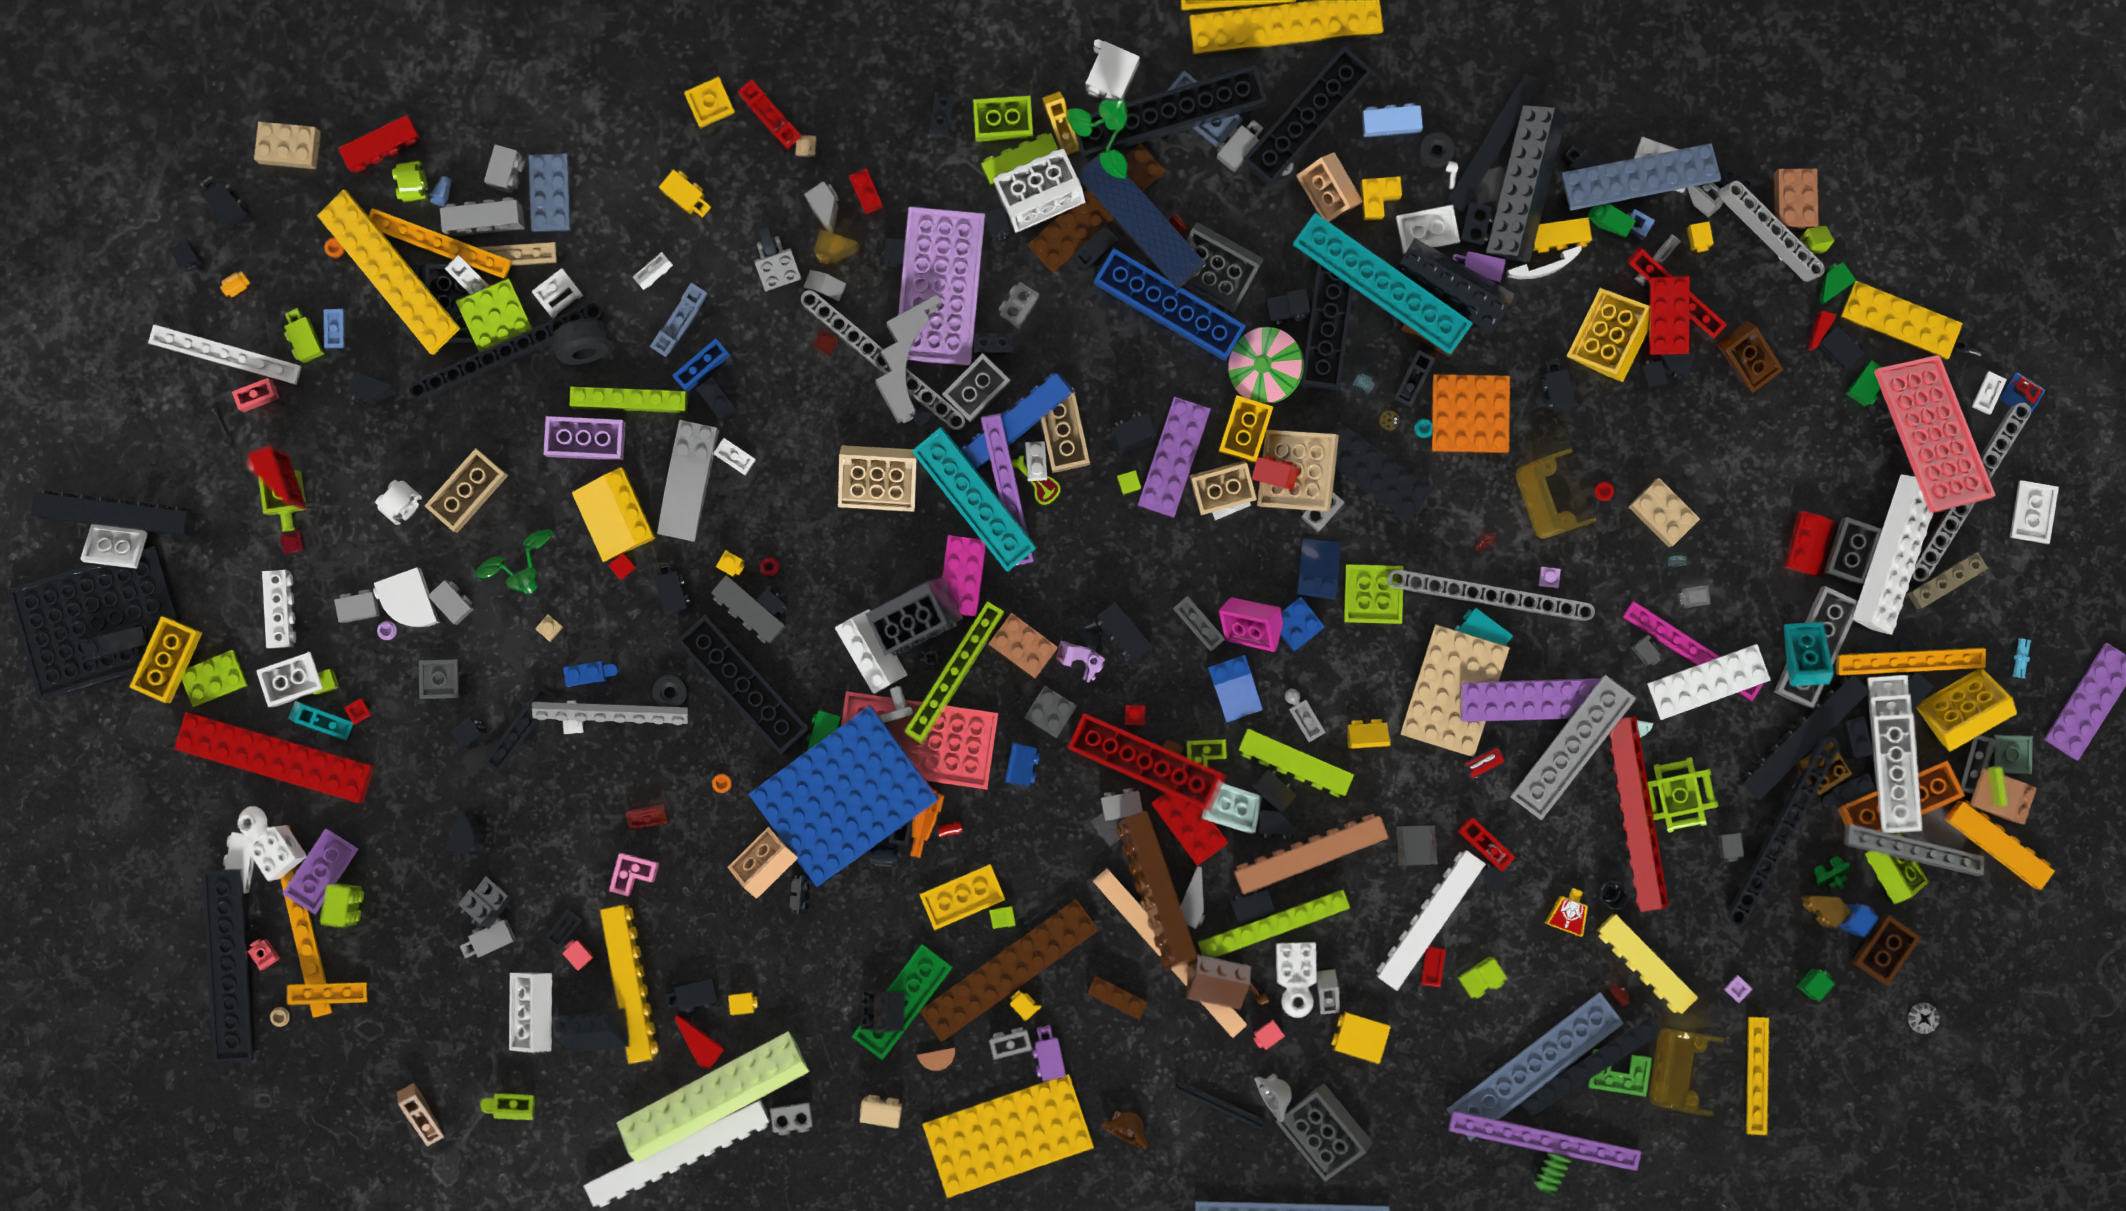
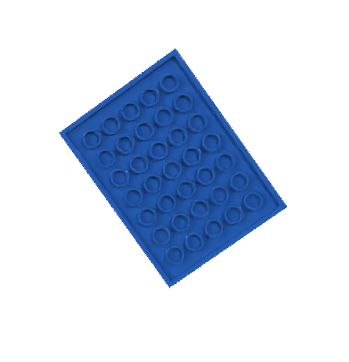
M871 705L749 793L751 799L784 844L798 857L796 860L816 887L939 800L933 789Z

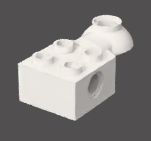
M250 806L241 812L238 826L240 831L251 840L247 850L268 881L282 878L307 857L287 825L268 827L265 813L256 806Z
M1275 943L1276 981L1287 988L1282 996V1007L1292 1017H1303L1311 1011L1314 1002L1308 987L1317 982L1316 943ZM1295 997L1303 999V1004L1300 1007L1293 1005Z

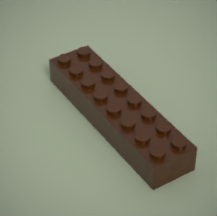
M1144 811L1127 816L1116 824V833L1122 839V850L1124 855L1128 857L1130 863L1128 864L1129 871L1132 875L1134 874L1136 891L1141 894V905L1143 910L1147 912L1148 926L1151 930L1153 929L1155 935L1154 943L1161 953V963L1166 967V970L1188 964L1198 957L1148 813Z

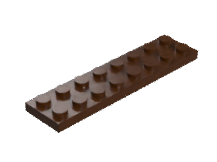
M1141 144L1137 145L1125 156L1128 179L1142 193L1166 172ZM1099 185L1098 188L1091 187L1092 192L1087 190L1083 194L1085 203L1063 212L1027 244L1030 250L1052 274L1115 218L1111 214L1110 208L1108 211L1103 205L1105 203H1102L1101 197L1103 196L1100 195V190L1102 189H1099ZM1093 188L1099 190V195L1093 193ZM1095 195L1100 196L1101 202L1095 197Z

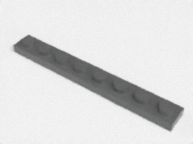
M1847 825L1845 828V845L1975 876L1984 875V856L1854 825Z

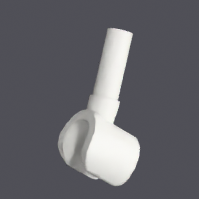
M1451 161L1447 164L1446 171L1451 172L1449 189H1454L1458 165Z

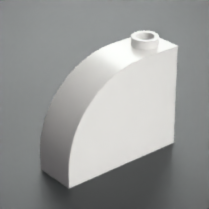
M417 567L374 583L375 588L373 592L376 599H380L384 610L397 622L412 627H427L440 622L433 601L428 597L430 593L421 568Z

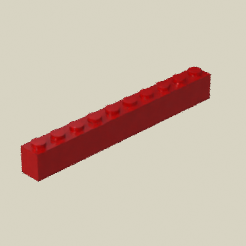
M1637 717L1621 718L1608 735L1611 737L1612 744L1610 745V750L1614 755L1615 761L1613 765L1614 772L1618 778L1617 790L1621 796L1620 808L1624 814L1623 826L1625 831H1627L1628 839L1626 844L1631 855L1630 866L1634 872L1633 885L1637 890L1636 903L1640 907V912L1669 907Z

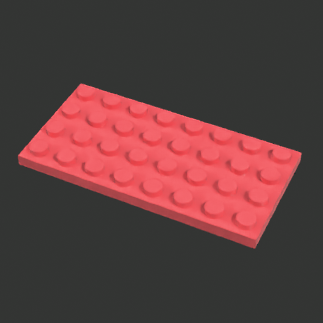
M1940 355L1875 370L1874 373L1929 512L1933 513L1996 496Z
M846 691L841 726L870 705L879 716L896 711L893 699ZM905 700L907 707H912L914 715L885 725L925 780L987 789L998 713L946 706L925 741L921 744L906 735L905 730L923 702Z

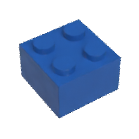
M1302 597L1281 612L1283 625L1280 636L1293 652L1325 628Z

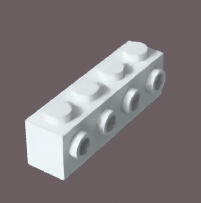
M288 570L262 571L266 648L294 647V643H296V633L293 631L295 614L292 612L291 606L294 604V595L291 593L290 587L293 585V576Z

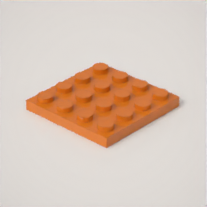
M1433 375L1432 451L1508 453L1510 376Z

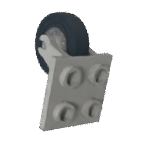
M768 227L759 230L762 241L756 244L761 258L754 260L765 291L800 280L801 276L791 249L783 250L779 237H772Z

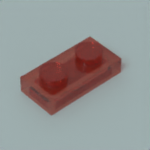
M664 804L626 811L630 830L668 823Z

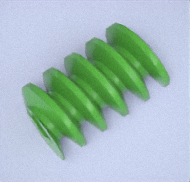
M1548 1153L1547 1155L1551 1160H1544L1548 1167L1540 1168L1544 1175L1537 1174L1541 1181H1534V1184L1537 1188L1555 1196L1551 1190L1558 1191L1555 1183L1561 1184L1562 1182L1558 1176H1565L1561 1169L1568 1170L1565 1162L1571 1163L1572 1161L1559 1154Z

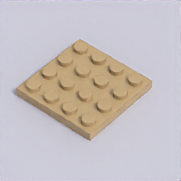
M1266 430L1263 459L1267 455L1277 458L1276 462L1279 463L1282 460L1293 462L1294 467L1299 468L1293 490L1260 482L1257 506L1330 512L1339 435Z

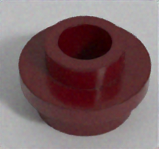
M766 557L760 563V570L766 576H773L779 570V563L775 558ZM768 563L773 564L772 570L766 569Z

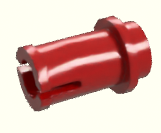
M956 820L953 823L937 826L940 838L953 834L959 835V833L963 832L961 822H956Z

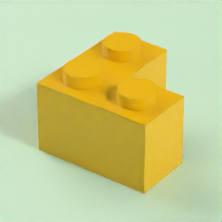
M1400 177L1363 179L1361 181L1363 221L1383 220L1385 216L1383 201L1398 200L1402 196Z

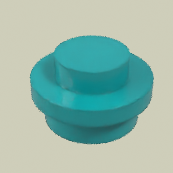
M1428 419L1419 420L1414 427L1416 435L1421 438L1429 437L1433 432L1432 422Z

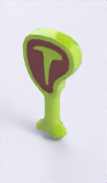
M1019 455L1017 460H1012L1013 468L1020 469L1027 476V465L1024 463V455ZM1047 476V480L1030 481L1034 486L1035 499L1042 505L1053 502L1061 492L1059 483Z

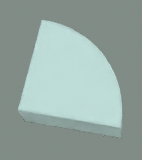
M1637 720L1640 738L1651 730L1653 723Z

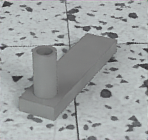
M901 686L890 689L896 711L879 716L884 724L914 715L912 707H907Z

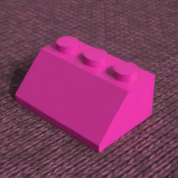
M1232 597L1221 607L1219 613L1225 641L1272 652L1276 651L1283 625L1279 607Z

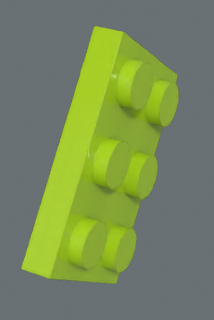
M234 650L187 668L182 677V682L193 708L248 686Z

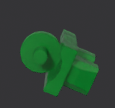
M1836 856L1829 861L1833 868L1831 871L1827 872L1823 864L1814 868V874L1817 878L1816 884L1819 888L1828 884L1830 889L1836 886L1839 890L1844 889L1843 882L1848 880L1844 874L1850 871L1848 862L1844 863L1839 856Z

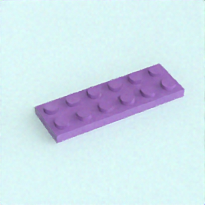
M1174 397L1138 506L1174 518L1210 408Z
M2108 643L2103 645L2045 736V741L2074 760L2080 759L2126 686V655Z

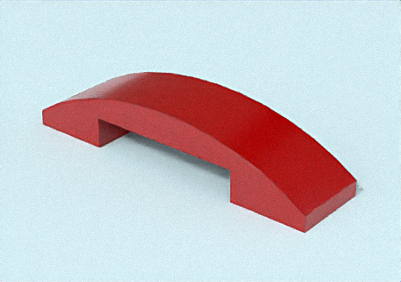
M752 79L738 91L739 95L787 149L802 137Z

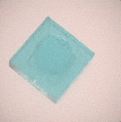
M1364 374L1362 376L1357 375L1353 384L1368 392L1375 385L1372 382L1373 379Z

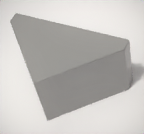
M810 270L803 288L839 302L846 283L828 274Z

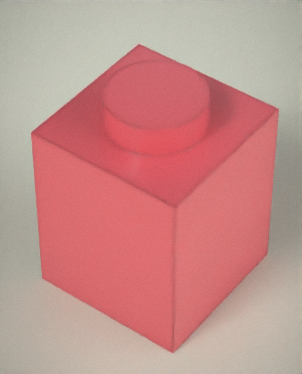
M580 939L576 942L571 940L564 947L566 951L562 953L577 970H581L595 957Z
M1273 1019L1254 1032L1256 1035L1254 1041L1259 1048L1263 1046L1265 1049H1268L1285 1037Z

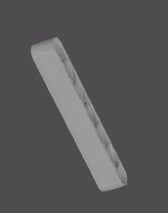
M1733 181L1720 189L1719 195L1721 200L1800 278L1808 282L1823 275L1825 269L1823 263L1742 183Z

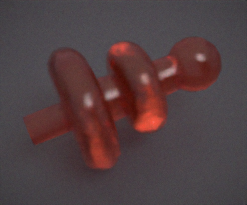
M1485 532V539L1480 538L1481 543L1475 546V551L1480 552L1483 547L1489 548V543L1495 545L1494 537L1496 534L1490 535L1488 532Z

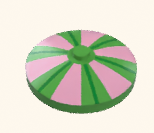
M1272 327L1257 328L1245 334L1234 346L1229 359V376L1238 393L1244 398L1263 404L1276 403L1288 397L1299 385L1304 371L1303 354L1296 340L1288 333Z

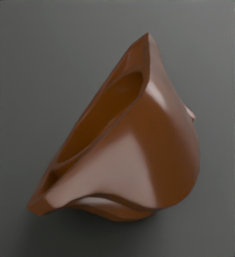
M1115 1111L1112 1120L1103 1122L1101 1125L1115 1136L1143 1149L1148 1147L1144 1138L1143 1122L1135 1113L1124 1112L1121 1114Z

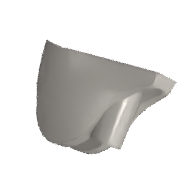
M1272 1074L1267 1079L1262 1077L1254 1078L1264 1102L1277 1120L1282 1122L1285 1118L1286 1107L1291 1100L1290 1086L1285 1081L1278 1079L1275 1074Z

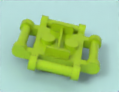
M1692 757L1686 758L1684 761L1665 765L1655 764L1654 770L1657 780L1648 781L1654 820L1665 818L1668 833L1674 832L1675 829L1689 826L1707 825L1704 810L1719 807L1718 801H1715L1711 783V769L1695 772ZM1684 768L1689 770L1688 774L1662 778L1661 774ZM1698 777L1703 778L1708 801L1705 804H1702L1697 783ZM1655 786L1659 788L1664 811L1658 813L1653 792V787ZM1698 812L1699 817L1672 822L1671 819L1674 816Z

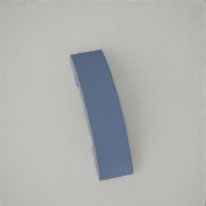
M691 283L683 294L681 302L662 331H659L650 347L667 357L689 327L708 293Z

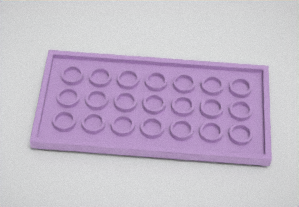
M909 207L899 315L936 295L941 300V305L936 312L932 314L926 313L929 318V324L916 338L908 356L909 361L971 366L985 214Z

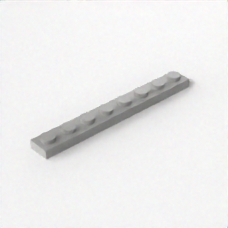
M532 702L533 718L539 720L557 719L564 721L568 719L577 721L595 720L597 722L615 721L617 723L635 722L639 724L644 722L655 724L673 723L675 725L688 724V708Z

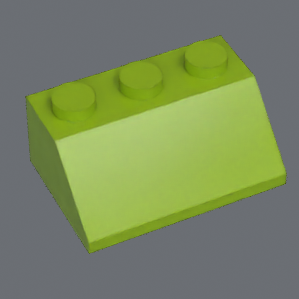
M1900 832L1894 834L1896 836L1902 837ZM1873 851L1865 853L1869 864L1872 865L1877 878L1882 882L1887 895L1894 904L1913 897L1929 883L1918 862Z

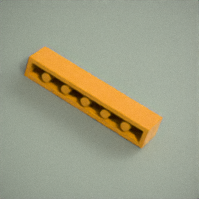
M1966 800L1965 802L1957 801L1944 820L2034 889L2042 890L2055 872L2050 868L2051 864L2042 858L2038 859L2032 849L2021 846V841L2016 837L2008 836L2004 833L2006 830L2002 826L1991 823L1989 816L1982 812L1979 814L1974 810L1975 807L1971 806L1970 802Z

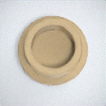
M275 1008L271 1012L270 1020L275 1026H284L290 1020V1013L286 1008Z

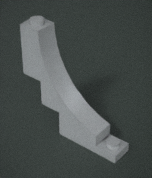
M938 295L887 321V328L896 343L881 351V356L891 372L876 379V385L897 423L901 421L906 423L913 419L912 415L915 414V409L910 401L906 386V364L916 338L929 324V318L926 313L932 314L936 312L941 305Z

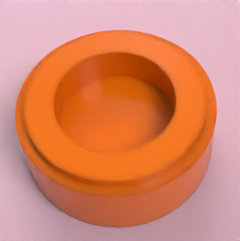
M336 238L328 239L324 246L325 252L333 258L340 257L345 251Z
M718 774L713 778L712 786L715 791L725 793L730 790L732 781L728 775Z

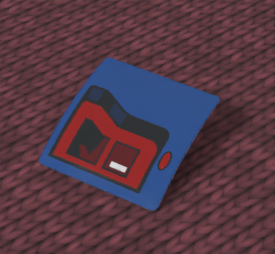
M2016 372L1999 400L2009 407L2019 403H2026L2030 406L2032 413L2043 396L2045 389ZM2018 407L2016 411L2023 415V410Z

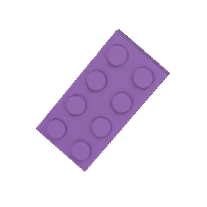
M325 828L282 894L316 914L324 902L326 886L337 883L358 851V848Z

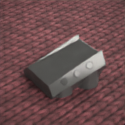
M1435 825L1396 826L1397 859L1399 865L1437 864Z

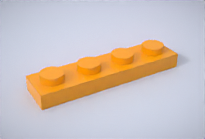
M367 983L287 985V1005L367 1002Z

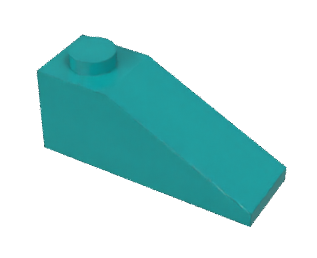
M296 700L288 717L295 723L344 740L348 739L353 726V722Z

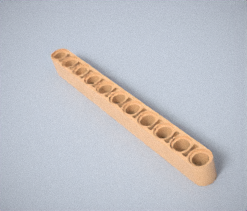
M1106 868L1093 882L1160 956V950L1154 943L1155 935L1153 929L1151 930L1148 926L1147 912L1143 910L1141 905ZM1188 964L1173 968L1172 971L1187 986ZM1201 1002L1233 1038L1247 1026L1233 1008Z

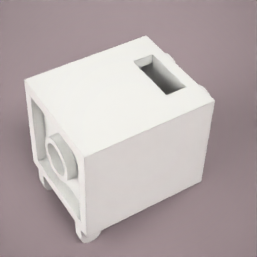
M1097 39L1094 41V52L1099 55L1086 81V91H1088V95L1097 99L1098 97L1106 100L1124 99L1139 66L1140 57Z

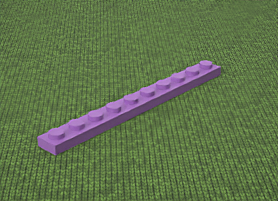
M1452 1111L1448 1128L1449 1131L1636 1171L1641 1151L1457 1111Z

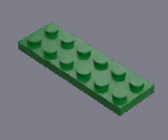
M923 944L887 989V991L905 992L904 1031L953 968ZM860 1025L852 1037L883 1060L904 1031L881 1032L861 1030Z

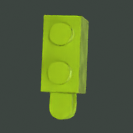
M298 308L285 313L289 324L284 326L286 329L284 334L287 341L291 342L294 347L292 353L295 359L306 363L325 354L310 319L307 317L303 318ZM298 317L299 320L293 322L292 319Z
M494 1094V1099L485 1098L481 1101L480 1106L484 1113H493L494 1119L533 1120L535 1099L534 1095Z

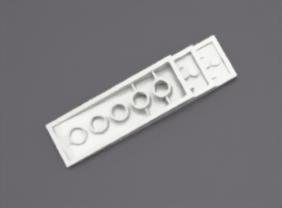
M1907 675L1867 678V687L1870 690L1868 693L1882 832L1921 831L1914 719L1911 712Z

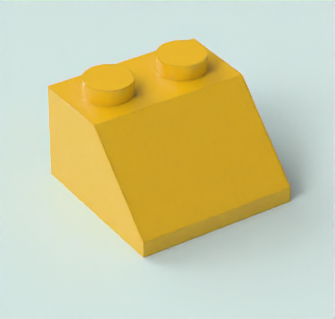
M1382 719L1371 720V724H1363V720L1351 721L1352 725H1347L1348 748L1390 746L1387 723H1382Z

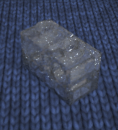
M1021 282L1018 286L1014 285L1009 292L1011 297L1008 301L1004 300L999 308V311H1001L1000 317L1017 328H1020L1040 297L1039 293ZM1026 292L1029 297L1027 300L1021 301L1018 299V294ZM1010 308L1018 310V314L1015 317L1007 314Z

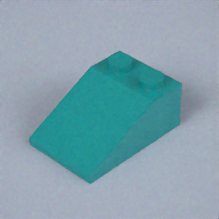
M1823 622L1785 624L1786 661L1790 685L1829 684L1834 671Z

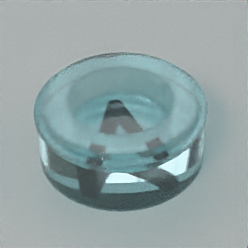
M1686 556L1668 557V566L1687 565Z

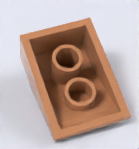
M1982 768L1971 806L2002 819L2025 825L2036 788L2003 776L2008 805L2002 807L1993 806L1988 770Z

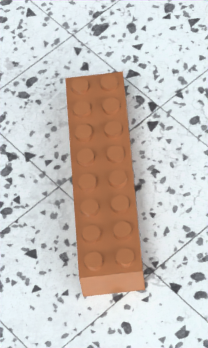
M1369 814L1362 817V822L1351 821L1344 824L1345 828L1341 830L1333 828L1326 831L1327 835L1323 837L1318 834L1308 838L1309 842L1305 844L1300 841L1290 845L1291 849L1284 851L1282 848L1272 852L1273 856L1266 858L1264 855L1254 859L1255 863L1248 865L1246 862L1236 866L1237 870L1233 872L1243 894L1387 839L1388 835L1380 816Z

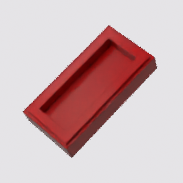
M1427 947L1421 977L1422 985L1441 986L1446 949Z

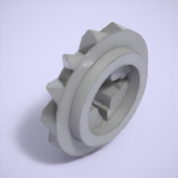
M1918 1003L1909 1011L1908 1022L1914 1031L1928 1034L1935 1031V1028L1939 1025L1940 1015L1931 1004ZM1920 1013L1923 1015L1929 1014L1927 1017L1928 1023H1919L1922 1019Z

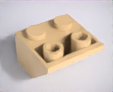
M868 1095L862 1100L860 1122L898 1128L903 1103H899V1099L895 1098L880 1100V1096Z

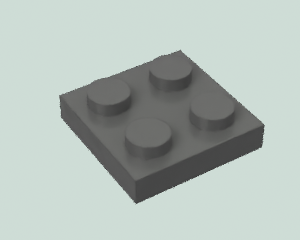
M459 660L419 661V699L459 698Z
M1044 686L1024 718L1057 738L1077 705Z

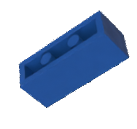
M715 338L672 376L686 392H689L731 355Z
M1848 904L1847 907L1852 913L1839 926L1850 934L1864 937L1878 917L1874 915L1875 911L1867 905Z

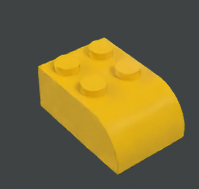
M1237 395L1219 453L1255 464L1273 407Z

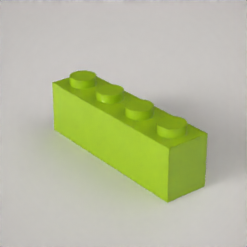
M1043 133L1037 136L1035 141L1029 142L1028 140L1019 144V148L1014 150L1009 148L1002 151V155L998 157L990 156L984 159V163H981L990 187L995 186L993 179L999 174L1013 171L1017 166L1029 164L1036 158L1045 157L1052 151L1058 150L1052 134L1047 135V133Z

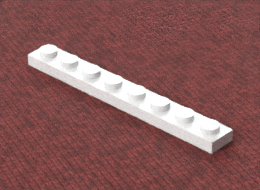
M153 325L148 341L152 345L295 385L297 384L302 367L157 325Z

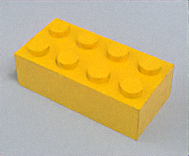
M161 616L130 688L164 703H171L202 632L168 617Z

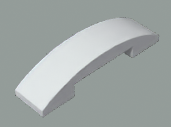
M1578 246L1563 251L1560 254L1561 261L1531 271L1528 270L1527 264L1508 270L1506 275L1516 279H1532L1549 275L1570 263L1582 248Z
M459 255L445 268L469 294L489 287Z

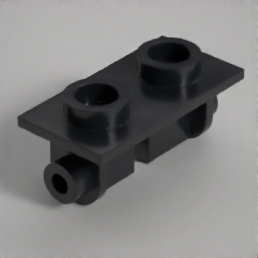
M794 875V878H792L791 892L797 893V896H790L789 909L792 914H808L810 908L809 892L812 887L809 876Z

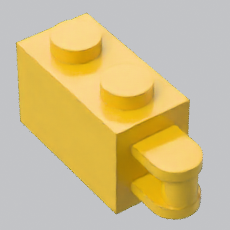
M673 170L659 186L660 190L689 214L695 211L703 218L711 208L703 201L705 197L702 193L703 189L696 183L693 185L687 181L688 177L683 172L679 171L677 173ZM699 203L703 204L699 210L696 208Z

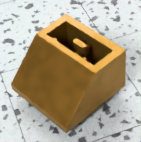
M1831 741L1825 743V750H1830L1833 747ZM1814 750L1807 753L1796 764L1800 773L1804 770ZM1839 753L1836 754L1817 790L1819 795L1852 775ZM1817 759L1815 762L1816 767L1822 766L1824 759ZM1808 776L1806 781L1809 784L1813 783L1815 776Z
M1810 895L1800 897L1804 901L1802 905L1809 912L1812 911L1817 915L1815 919L1822 926L1836 928L1852 913L1841 899L1837 897Z

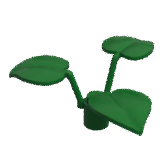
M1124 99L1103 101L1099 106V112L1103 119L1097 122H1091V115L1083 109L1072 108L1066 111L1065 114L1070 127L1080 136L1090 135L1092 127L1105 122L1108 129L1115 130L1106 147V152H1102L1099 156L1100 163L1108 174L1116 178H1127V162L1125 157L1117 150H1110L1117 133L1125 126L1127 121Z
M554 530L533 532L523 541V546L527 547L526 555L529 568L514 574L503 564L505 562L504 557L497 556L484 561L477 568L474 575L478 578H488L496 574L501 568L511 575L506 581L508 587L523 591L525 594L535 591L538 588L534 580L537 571L535 568H532L530 550L537 549L546 543L554 533Z

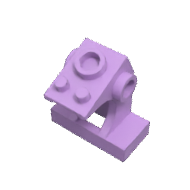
M1062 640L1060 641L1056 656L1059 662L1067 666H1071V663L1075 660H1083L1086 665L1083 679L1086 682L1096 678L1094 674L1103 668L1105 660L1096 651L1092 654L1087 647L1070 644Z

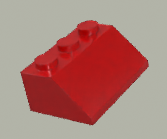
M1798 512L1784 568L1821 578L1836 522L1810 512Z

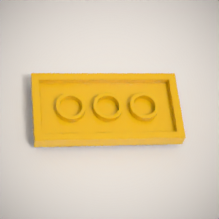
M991 864L920 894L934 930L1006 900Z

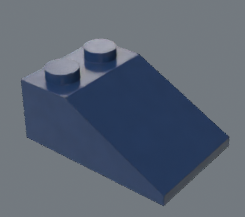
M1302 539L1297 596L1336 599L1341 543Z

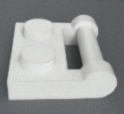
M560 269L532 291L553 319L558 316L557 314L577 298L583 297V294L563 269ZM569 288L573 291V293L553 308L549 305V303Z

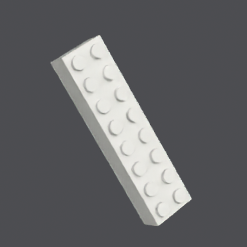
M1900 476L1853 616V620L1872 631L1892 635L1897 624L1899 612L1903 606L1905 594L1909 588L1911 576L1915 570L1917 558L1921 552L1923 540L1927 534L1929 522L1933 516V513L1929 512L1916 477Z

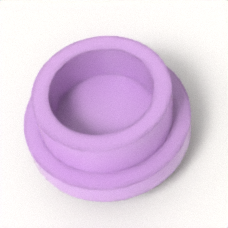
M383 621L379 624L377 633L380 638L391 640L395 637L397 628L393 622Z

